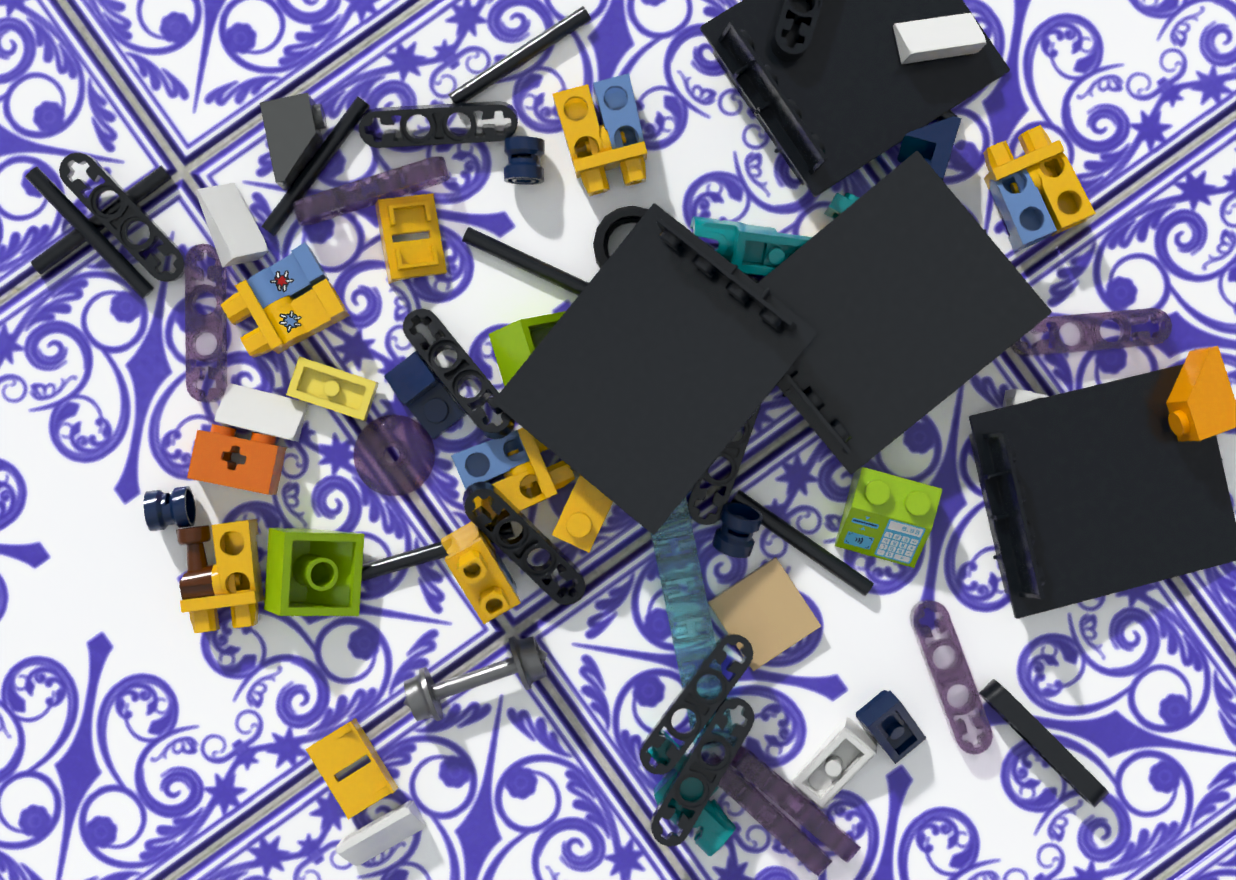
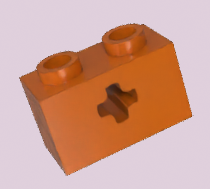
M212 424L210 432L197 429L187 478L267 495H277L287 447L275 445L276 437L252 432L250 440L235 437L236 429ZM240 452L242 456H246L245 463L237 464L231 461L232 453Z

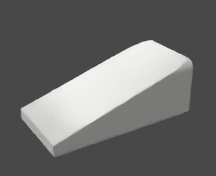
M235 183L200 188L195 191L222 268L259 260L269 252L264 237Z
M846 717L796 774L791 783L820 809H823L877 754L878 744L856 723Z

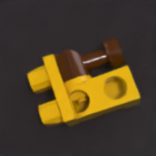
M257 519L211 525L216 564L208 565L203 544L211 539L209 525L176 529L178 544L187 545V572L183 575L179 584L182 600H180L181 613L189 612L194 633L219 630L217 608L230 607L233 628L249 627L258 624V602L264 600V591L258 558L256 535H259Z

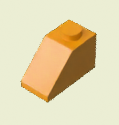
M1218 346L1189 351L1166 402L1169 410L1168 422L1173 433L1177 435L1178 442L1201 441L1236 428V400Z

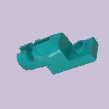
M696 216L692 217L690 228L693 229V233L697 237L717 240L719 247L713 249L730 263L737 265L738 269L743 273L763 276L768 275L812 238L778 233L775 228L726 220L719 221L717 219Z
M662 729L659 734L666 736V740L659 748L652 745L648 751L656 762L662 761L666 763L669 757L665 751L670 743L673 742L677 748L680 745ZM687 752L684 753L675 767L653 789L657 806L689 755ZM694 777L685 779L679 788L681 797L688 801L699 799L703 793L702 782ZM718 785L713 794L719 789ZM674 798L668 804L676 808L670 820L677 827L679 826L676 821L680 813L683 811L689 817L693 811L682 807ZM715 798L707 802L693 828L700 826V829L694 836L695 844L708 856H712L726 843L736 829L735 824L728 819Z

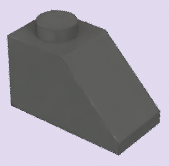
M309 93L260 102L275 182L283 190H288L323 143L321 129L327 128L322 104L315 103Z

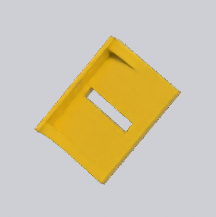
M433 193L378 199L375 208L388 284L405 279L446 274L447 270ZM421 232H428L429 238L402 242H393L392 236Z
M356 718L305 749L348 820L384 797L393 794L399 788ZM365 755L369 757L371 762L342 780H338L335 774Z

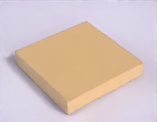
M776 557L708 601V604L728 634H738L745 637L751 643L753 659L749 666L752 671H755L821 627V624ZM740 642L736 644L739 651L743 646Z

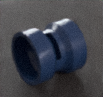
M515 136L504 139V152L508 156V164L504 167V182L518 185L543 183L544 168L540 165V158L545 154V140L529 136Z
M189 486L174 488L171 493H164L162 490L145 492L143 500L144 516L150 531L165 530L168 525L173 524L179 528L194 526L196 507L194 496Z
M728 502L723 506L720 516L722 526L716 530L712 544L723 554L736 558H747L751 555L755 543L752 538L753 533L759 531L763 516L757 509L749 505Z

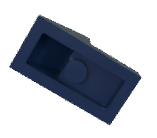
M952 116L905 134L897 160L902 163L915 151H918L943 180L962 118Z
M416 351L384 375L402 404L409 408L433 440L437 439L466 416L465 412Z
M891 690L881 691L856 713L857 719L895 764L926 739V736Z

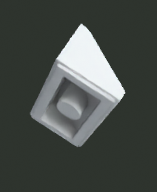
M971 13L895 23L893 25L901 64L975 54L987 44L982 30Z
M229 383L214 421L299 442L308 402Z
M409 800L342 838L335 850L339 856L349 863L359 866L423 830L426 827V822L415 802Z

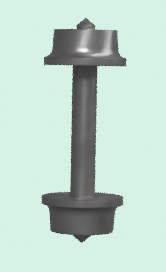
M513 636L509 638L513 657L436 684H434L426 667L421 668L417 676L404 681L406 698L403 704L411 709L417 721L428 718L440 721L443 719L440 700L515 673L519 674L524 688L529 690L532 688L533 682L547 676L544 661L548 653L542 649L539 650L534 636L520 640Z

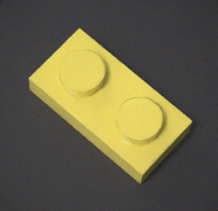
M299 356L286 395L366 421L379 383Z

